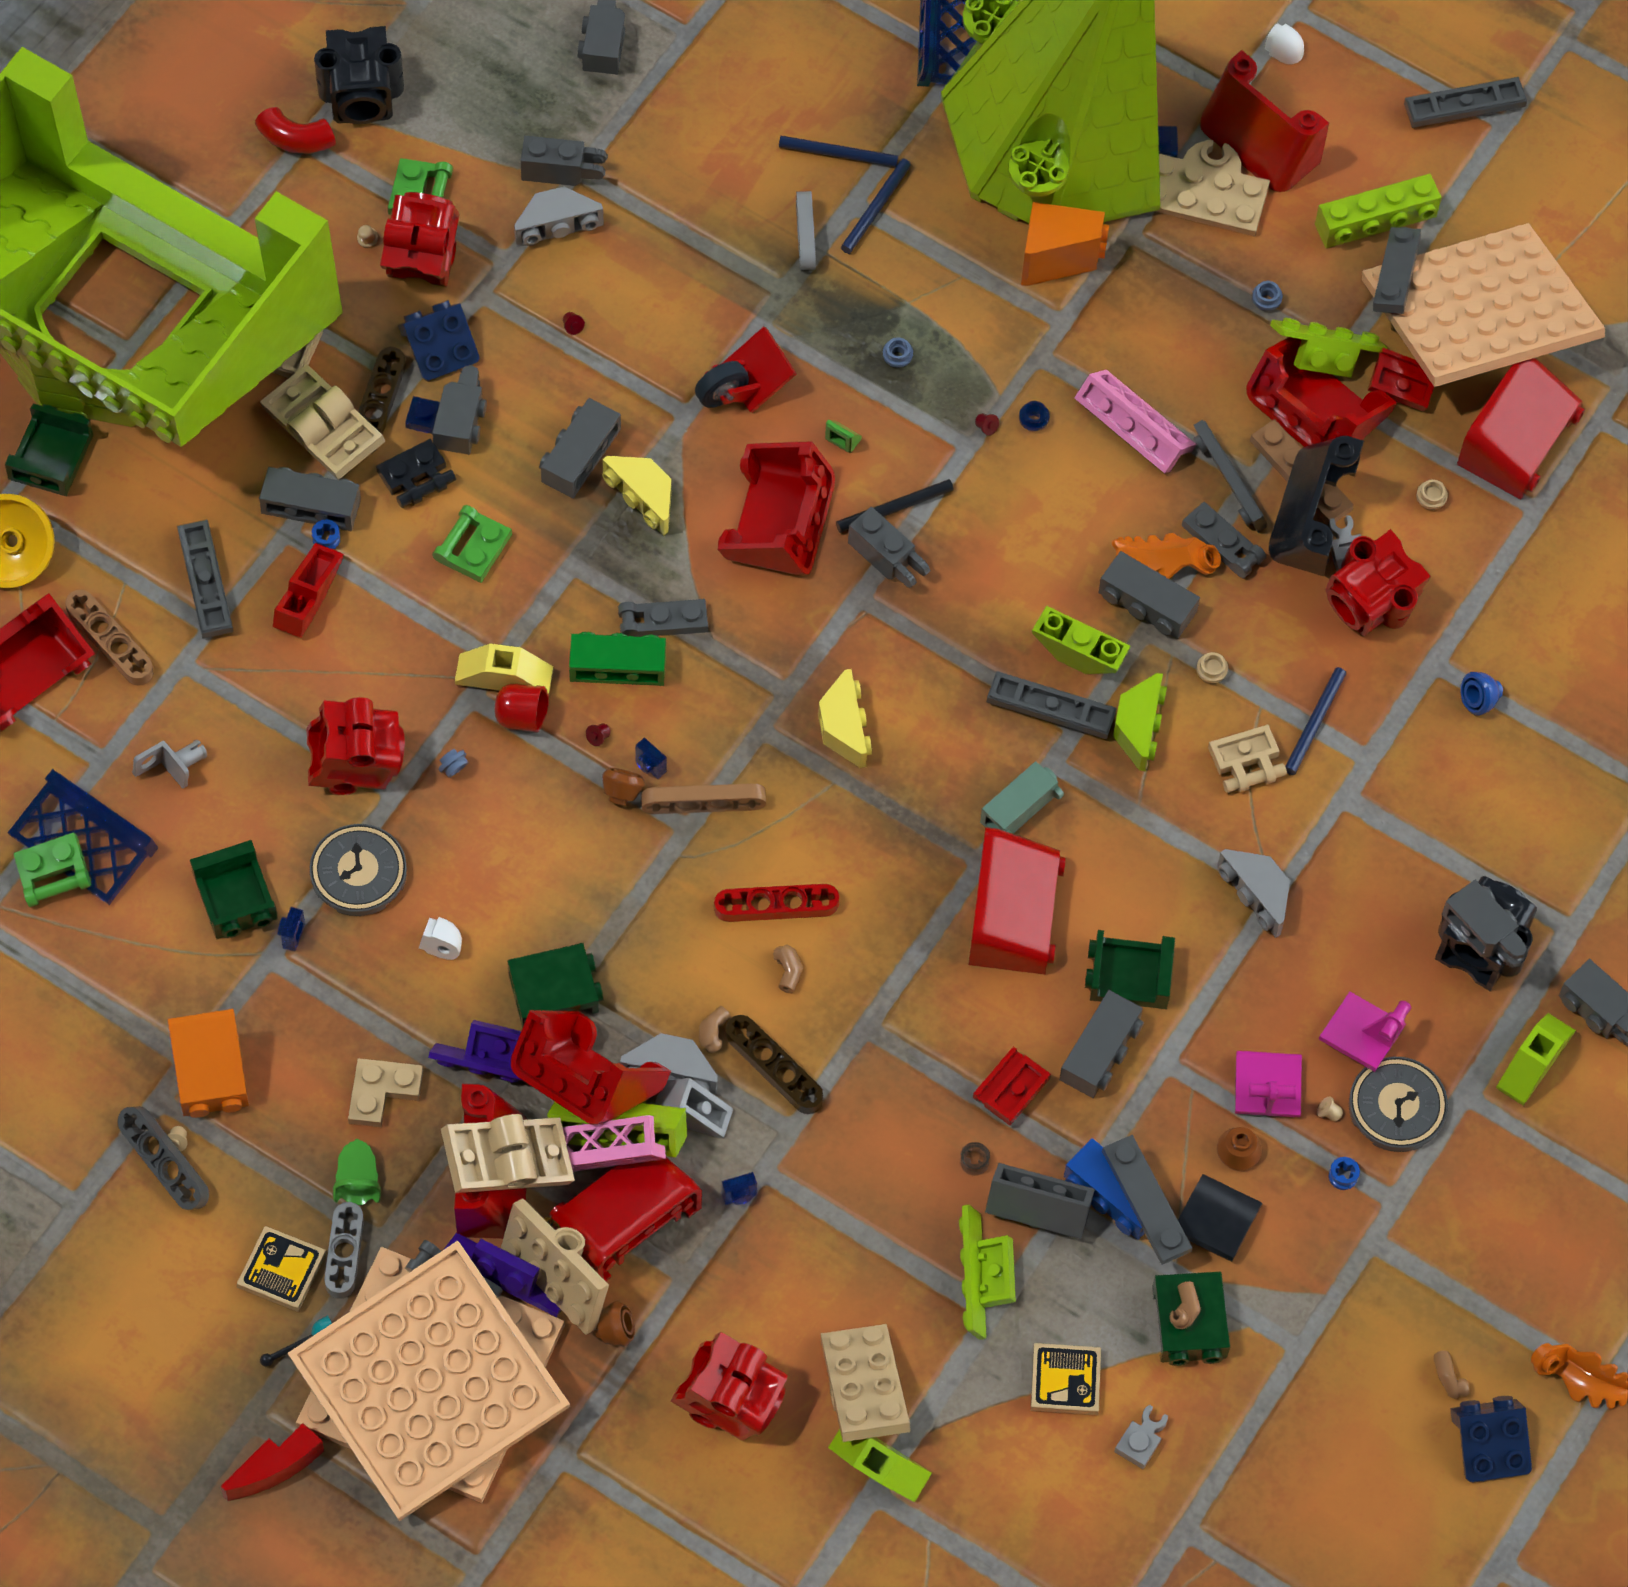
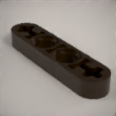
M396 347L384 348L378 354L358 411L382 435L406 367L404 353ZM391 359H396L397 363L392 364L391 374H388L387 362H390ZM378 383L389 384L391 386L390 391L384 394L376 392L374 388ZM371 408H377L382 411V415L377 419H369L365 416V413Z
M736 1015L727 1022L726 1037L728 1042L798 1111L804 1114H813L822 1107L823 1090L820 1085L751 1018L745 1015ZM735 1027L739 1029L747 1028L746 1035L752 1041L748 1048H746L748 1046V1039L743 1034L735 1036ZM765 1046L772 1051V1056L768 1060H759L755 1057L754 1051L758 1047ZM787 1068L794 1072L795 1078L790 1082H781L776 1076L777 1072ZM800 1081H803L801 1083V1090L805 1094L810 1095L814 1093L813 1103L810 1100H807L805 1102L802 1101L803 1094L797 1088Z

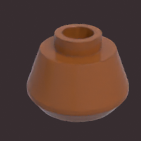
M608 768L602 774L604 793L610 796L609 801L615 804L627 805L628 801H635L645 786L643 777L631 771Z
M1237 1127L1229 1129L1221 1135L1217 1144V1153L1220 1160L1229 1168L1246 1170L1256 1165L1262 1154V1145L1259 1138L1250 1129Z
M615 1301L601 1311L597 1328L594 1330L598 1339H602L605 1344L622 1347L630 1344L635 1335V1325L632 1313L627 1305Z

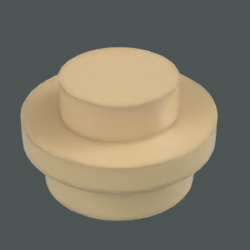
M1432 479L1427 480L1418 487L1416 497L1419 504L1424 508L1436 510L1445 505L1448 492L1443 483Z
M1207 653L1198 660L1197 674L1205 682L1218 683L1227 675V661L1218 653Z

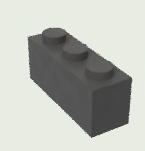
M591 398L587 399L583 407L578 406L571 418L572 423L567 430L562 429L555 441L556 446L551 453L546 452L539 464L541 482L571 498H574L621 430V414Z
M268 467L259 501L261 514L312 524L327 519L335 522L339 529L352 531L361 495L359 484H355L348 479L335 480L324 478L317 473L304 474L294 472L286 467Z
M1122 551L1118 553L1101 577L1098 591L1109 603L1122 606L1133 617L1146 620L1154 625L1162 634L1171 635L1176 639L1180 637L1197 613L1200 597Z
M1108 990L1061 1067L1059 1080L1091 1098L1095 1097L1099 1089L1104 1091L1112 1079L1113 1074L1110 1070L1115 1063L1120 1065L1129 1048L1125 1046L1130 1037L1136 1039L1144 1025V1022L1140 1020L1143 1008Z
M998 1163L992 1179L985 1213L995 1215L1001 1219L1025 1223L1033 1228H1043L1058 1232L1066 1237L1081 1239L1088 1220L1095 1189Z

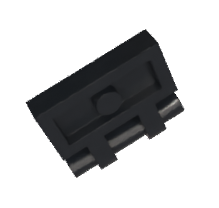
M431 439L376 466L377 473L392 495L401 490L405 492L396 497L401 508L410 503L415 505L423 501L422 497L434 491L439 493L447 489L448 484L456 481L455 474L451 469L442 474L439 473V471L446 468V462ZM425 478H428V479H429L428 481H426V482H424V483H422V484H420V485H418V486L415 485V483H417V482H419V481H421V480H423V479H425Z

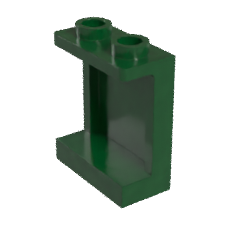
M33 403L30 408L32 417L15 456L9 454L5 462L8 480L67 497L93 437L91 422L79 413L69 414L58 411L51 405L44 404L41 406Z
M252 840L190 859L192 873L216 939L222 937L233 938L244 930L253 927L263 928L278 919L276 906L268 891Z
M1098 930L1096 940L1090 939L1088 959H1094L1093 969H1087L1085 988L1091 989L1090 1001L1101 1002L1108 990L1138 1006L1167 1009L1170 998L1175 937L1162 936L1161 944L1106 938L1104 937V930Z
M584 943L507 960L508 975L522 1028L530 1010L578 1011L591 1008L592 1014L599 1013V1002L604 1001L600 982L594 983L592 972H596L595 962L592 953L586 954Z
M1222 1272L1155 1275L1152 1291L1153 1300L1156 1299L1161 1342L1160 1361L1162 1363L1169 1362L1172 1366H1181L1188 1364L1189 1361L1202 1360L1203 1363L1214 1364L1226 1359L1230 1350ZM1191 1281L1194 1283L1201 1311L1191 1326L1185 1329H1177L1170 1322L1169 1317L1172 1310L1175 1311L1182 1303L1177 1286Z

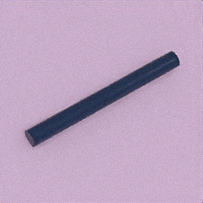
M782 135L779 140V147L891 167H896L898 163V155Z
M903 158L898 163L842 244V251L851 254L910 169L911 163L907 159Z
M1340 667L1334 669L1285 766L1288 774H1296L1346 676L1344 669Z

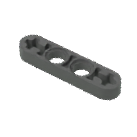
M144 1107L124 1108L118 1116V1127L121 1133L172 1198L185 1210L203 1208L209 1200L207 1185L161 1126ZM132 1116H137L135 1123L138 1127H132L134 1123ZM152 1137H155L159 1142V1150L155 1155L148 1148L149 1140ZM171 1161L177 1164L179 1170L175 1179L170 1178L167 1171ZM189 1189L195 1190V1192L193 1193V1197L195 1200L190 1201L189 1199L192 1195Z

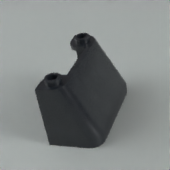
M1340 436L1305 446L1298 451L1269 541L1268 551L1274 561L1317 575H1325L1329 562V552L1333 542V534L1327 525L1314 521L1313 518L1324 483L1336 487L1338 480L1343 476L1350 475L1355 477L1360 462L1363 440L1349 436Z

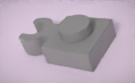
M1350 515L1345 516V528H1338L1334 518L1330 519L1328 524L1333 536L1336 537L1330 549L1336 572L1341 569L1342 561L1351 542L1361 536V534L1351 535L1353 519Z
M1148 1405L1143 1411L1142 1425L1132 1421L1114 1451L1142 1469L1145 1468L1161 1442V1437L1154 1433L1162 1431L1168 1420V1415L1164 1414L1159 1422L1151 1421L1149 1418L1153 1409L1151 1405Z

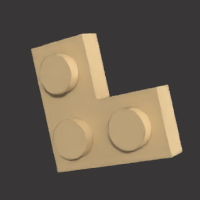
M358 1058L348 1116L349 1124L382 1127L386 1097L419 1101L423 1065Z

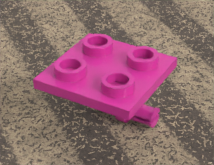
M1349 992L1319 1036V1040L1375 1072L1406 1025L1404 1019L1412 1007L1408 1002L1400 1001L1393 1012L1387 1013L1354 993Z
M1236 1051L1235 1114L1300 1117L1302 1055Z

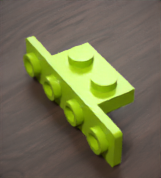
M1283 318V321L1272 319L1270 324L1282 336L1302 339L1294 361V365L1298 369L1351 378L1360 350L1380 352L1383 347L1388 349L1379 340L1380 337L1371 332L1364 331L1362 335H1359L1343 327H1336V330H1330L1326 326L1315 322H1310L1309 326L1291 318Z
M968 1204L962 1206V1217L959 1219V1228L963 1235V1248L960 1251V1258L965 1273V1279L962 1280L961 1286L963 1295L966 1298V1311L963 1312V1323L969 1333L981 1340L986 1339L985 1308L1016 1302L1013 1239L1006 1235L982 1240L981 1214Z

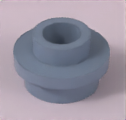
M1272 281L1261 282L1254 288L1252 293L1253 303L1262 310L1276 309L1280 306L1283 298L1281 289ZM1263 296H1270L1272 299H1266Z
M893 338L883 348V359L892 367H904L913 358V348L903 338ZM899 352L902 356H895L893 354Z
M455 749L449 751L439 760L442 765L438 770L441 773L445 772L448 778L458 773L469 763L465 758V751L461 750L458 753Z

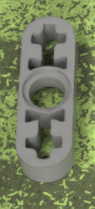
M799 191L796 192V216L800 270H815L816 255L812 192Z
M344 1202L334 1210L324 1281L326 1290L332 1297L339 1299L348 1297L355 1289L362 1241L363 1212L357 1204L352 1202ZM347 1213H353V1218L356 1219L350 1222V1234L344 1233V1220L341 1219L346 1218ZM349 1243L354 1247V1251L349 1257L341 1258L335 1254L337 1245ZM338 1266L344 1267V1278L347 1281L342 1284V1288H336L335 1282H333L338 1279Z

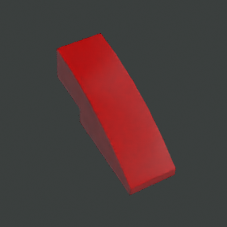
M318 543L313 545L290 578L287 592L274 609V628L302 638L336 576L344 553Z
M304 1423L279 1447L268 1438L221 1485L223 1497L227 1501L236 1500L265 1491L284 1482L306 1468L324 1452L323 1441Z

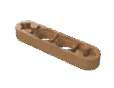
M85 590L71 592L67 596L65 604L67 613L73 622L131 684L139 686L148 683L154 673L152 661L89 592ZM75 603H85L89 613L87 618L85 612L80 607L75 608ZM97 621H104L109 625L106 631L102 633L92 631L91 626ZM117 642H123L127 644L128 648L122 654H114L110 650L111 646ZM132 657L133 662L139 668H142L144 666L143 673H140L139 671H133L132 663L129 661Z
M759 784L654 787L645 789L641 793L642 810L649 814L751 811L761 809L766 805L765 787Z

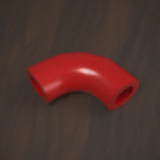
M271 107L262 111L255 119L257 129L272 145L290 153L311 154L336 146L334 133L324 118L308 124H298L290 121L280 108Z

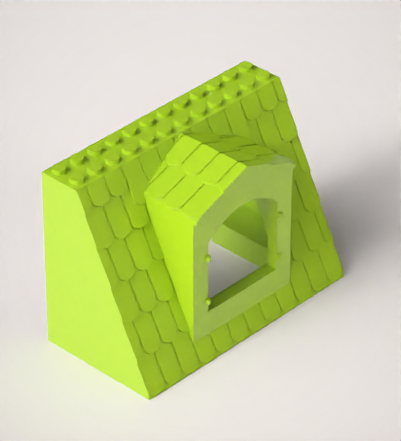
M24 47L20 48L1 71L0 354L17 374L18 381L36 404L41 406L44 404L51 405L58 411L69 414L79 413L87 419L129 427L136 425L144 428L146 426L155 431L156 435L164 442L170 443L172 441L182 447L199 434L204 427L223 414L228 407L256 387L261 380L280 367L285 360L312 341L314 336L332 324L343 313L328 220L276 191L255 217L258 237L88 141L73 76ZM102 239L200 295L162 345L138 361L131 369L102 368L60 344L51 336L42 317L45 310L55 302L57 295L86 259L92 256L94 249Z

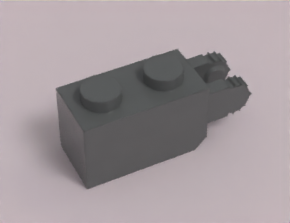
M598 0L597 5L590 6L589 16L583 17L582 34L586 35L585 41H579L577 57L582 59L583 71L618 75L625 36V13L616 7V0Z
M524 135L521 154V180L570 186L581 184L582 178L600 180L605 176L606 170L603 166L594 164L605 163L608 154L603 149L584 147L583 141Z
M472 365L462 368L458 383L450 382L443 388L432 433L433 443L439 450L470 455L472 444H478L481 427L477 424L479 417L484 418L487 400L482 399V387H480V380H478V368Z
M872 506L849 525L848 544L887 579L892 580L896 577L904 585L911 588L917 582L913 574L906 568L910 565L923 576L931 571L925 560L915 552V545Z
M1475 879L1446 901L1442 916L1481 957L1490 958L1496 953L1509 967L1513 968L1521 965L1524 954L1527 951V945H1525V942H1522V939L1517 934L1519 927L1517 920L1509 910L1503 909L1495 901V897L1488 887L1481 886Z
M1589 958L1563 983L1559 997L1567 1009L1577 1012L1586 1020V1024L1593 1032L1602 1034L1606 1039L1612 1034L1620 1042H1623V1045L1628 1046V992Z

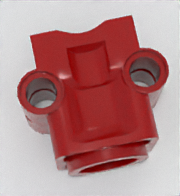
M406 192L404 196L395 195L391 219L388 218L385 225L384 247L380 262L381 268L386 269L388 277L399 279L420 278L433 285L447 287L450 270L456 254L457 242L455 236L460 216L452 201L439 196L418 192Z
M1390 529L1375 541L1367 536L1355 538L1344 556L1341 569L1331 576L1325 591L1332 608L1339 618L1351 629L1357 630L1362 636H1366L1382 623L1392 629L1403 627L1415 608L1418 597L1423 592V587L1431 576L1420 563L1413 561L1406 555L1401 540Z
M364 697L351 698L346 702L324 700L319 707V717L312 720L306 728L307 745L311 752L308 786L326 787L335 795H350L355 793L358 787L384 790L391 779L399 774L403 763L405 738L403 728L399 725L398 711L374 709L372 700Z
M719 1332L715 1335L713 1341H704L699 1345L692 1359V1368L687 1379L678 1386L670 1402L689 1412V1416L695 1422L712 1429L717 1426L743 1441L754 1434L760 1435L770 1424L785 1396L786 1389L783 1386L788 1375L765 1361L767 1359L766 1354L757 1347L747 1343H739L726 1334Z

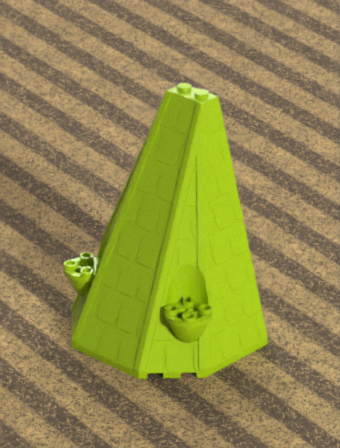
M966 0L962 18L964 28L969 36L977 42L950 81L942 89L941 100L970 197L978 202L984 200L996 206L998 212L1015 221L1021 219L1027 223L1030 222L1033 202L1105 212L1104 222L1160 210L1155 1Z

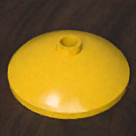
M0 494V587L14 588L32 582L47 568L54 551V531L48 516L35 502L21 495ZM11 535L17 537L18 542L15 546H11L8 542Z

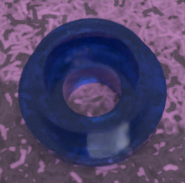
M1030 401L1020 409L1019 421L1028 430L1039 431L1049 423V411L1039 401ZM1035 415L1039 419H1031L1029 417Z

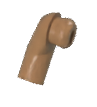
M1439 1351L1434 1354L1437 1374L1448 1396L1453 1399H1458L1459 1396L1466 1397L1469 1394L1468 1381L1464 1378L1456 1380L1450 1353L1448 1351Z

